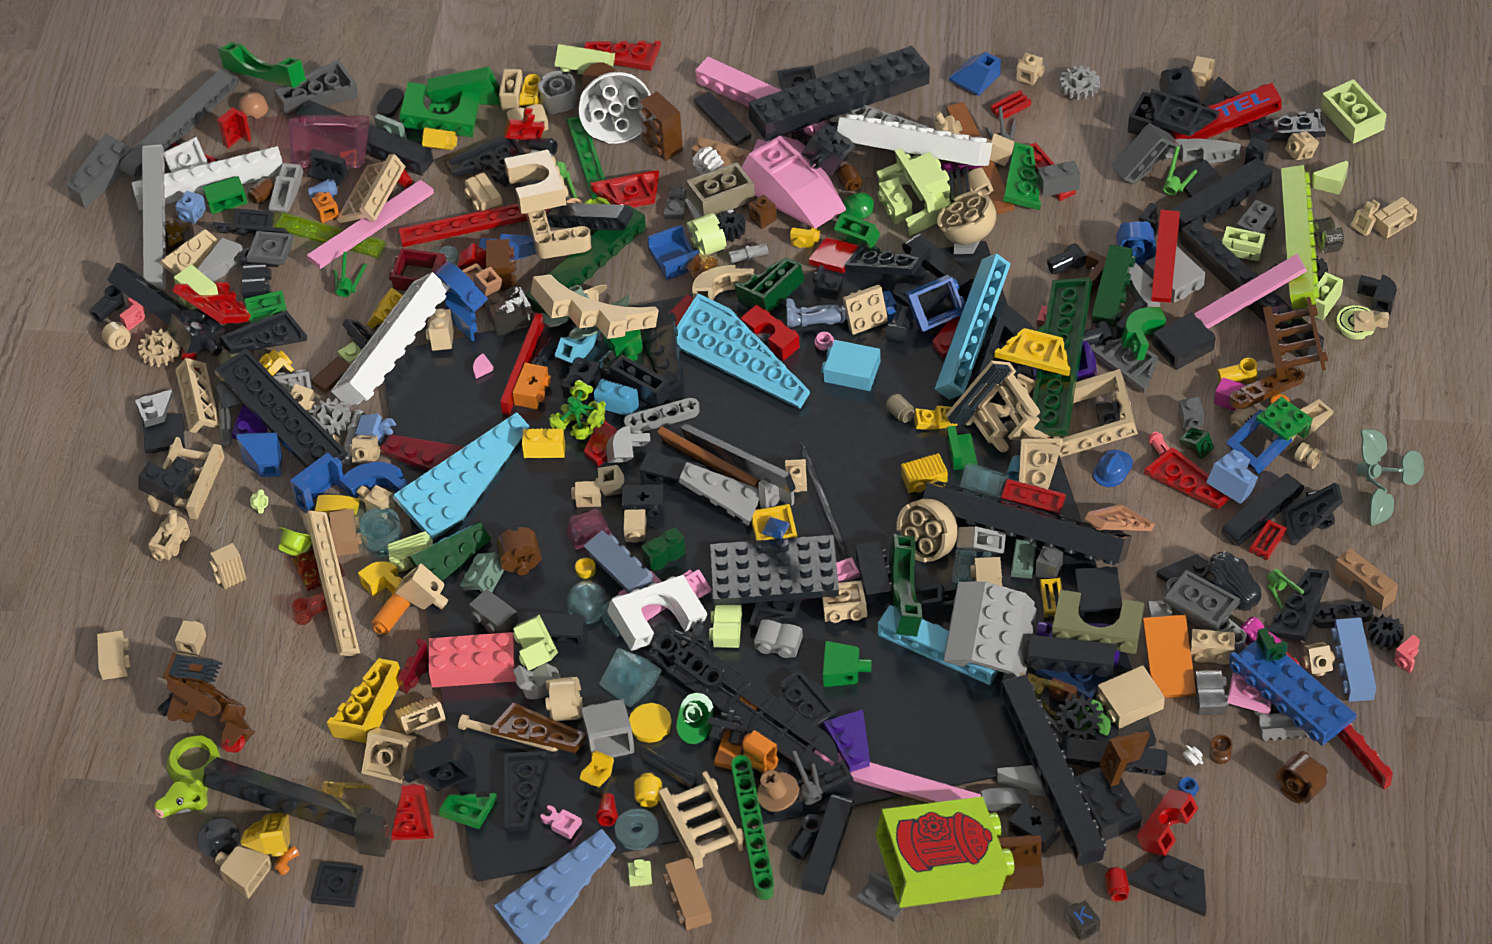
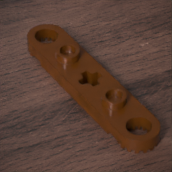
M1293 367L1288 368L1289 370L1285 371L1286 379L1278 380L1277 373L1240 388L1239 391H1233L1229 397V404L1237 409L1250 407L1302 384L1305 372L1300 370V368L1297 369V367L1295 369Z

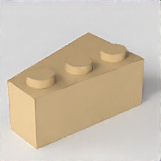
M1000 557L975 558V564L971 566V578H975V582L986 581L1002 586Z

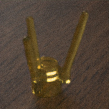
M1031 673L1027 675L1029 682H1032L1034 685L1035 694H1040L1044 686L1050 688L1051 685L1064 688V685L1061 683L1039 678ZM1041 700L1043 708L1056 718V712Z
M325 780L322 792L341 797L344 788L372 789L373 786L365 783Z

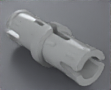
M766 243L750 247L749 245L744 246L740 250L728 252L731 264L747 259L750 261L752 258L768 255V248Z

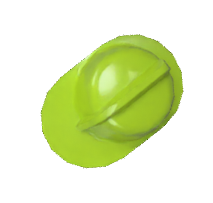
M282 527L278 528L282 531L279 543L280 551L292 556H300L305 554L311 547L312 540L310 535L293 532Z

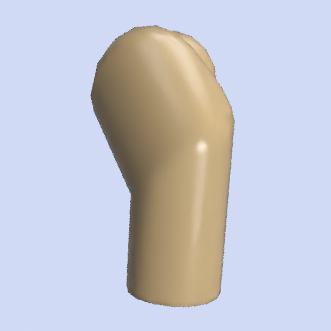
M1117 391L1112 394L1111 399L1116 404H1120V418L1125 419L1126 416L1120 392Z

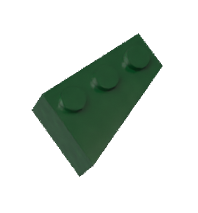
M785 257L768 266L766 271L758 276L753 274L750 276V280L742 284L738 282L735 284L738 302L751 308L758 305L770 313L805 281L802 265Z

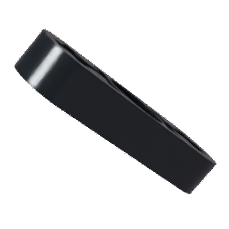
M1359 601L1318 607L1312 623L1317 628L1334 627L1336 619L1361 618L1362 623H1365L1372 618L1373 606L1369 602ZM1340 611L1346 612L1348 617L1340 618L1337 613Z

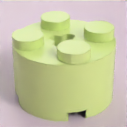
M714 213L701 216L686 223L689 232L692 234L690 238L693 248H697L701 257L726 247L724 232L722 229H719L717 225L719 221Z

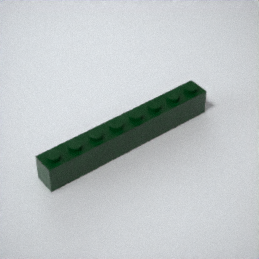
M627 205L632 209L633 217L624 230H598L591 236L590 250L569 255L548 275L551 274L568 289L576 285L581 286L596 271L604 267L613 256H616L621 249L629 245L638 234L645 230V215ZM530 289L525 294L526 307L535 313H546L532 296Z

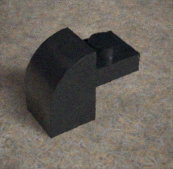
M1383 274L1380 280L1361 275L1357 293L1373 297L1372 310L1387 312L1391 315L1397 292L1395 282Z

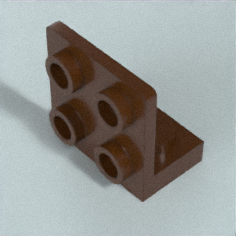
M1148 731L1134 732L1122 737L1116 736L1109 740L1099 766L1110 786L1119 784L1127 763L1140 760L1150 736Z

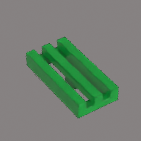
M435 100L429 105V111L433 112L437 109V112H440L444 109V112H448L453 108V101Z

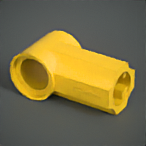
M1245 358L1240 361V364L1217 369L1219 383L1223 377L1245 384L1254 383L1257 380L1258 365L1253 358Z

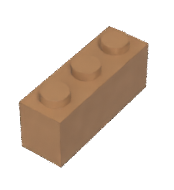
M691 857L665 864L666 873L663 874L666 887L670 886L672 889L670 898L672 904H677L679 910H676L679 923H684L686 930L712 923L711 911Z

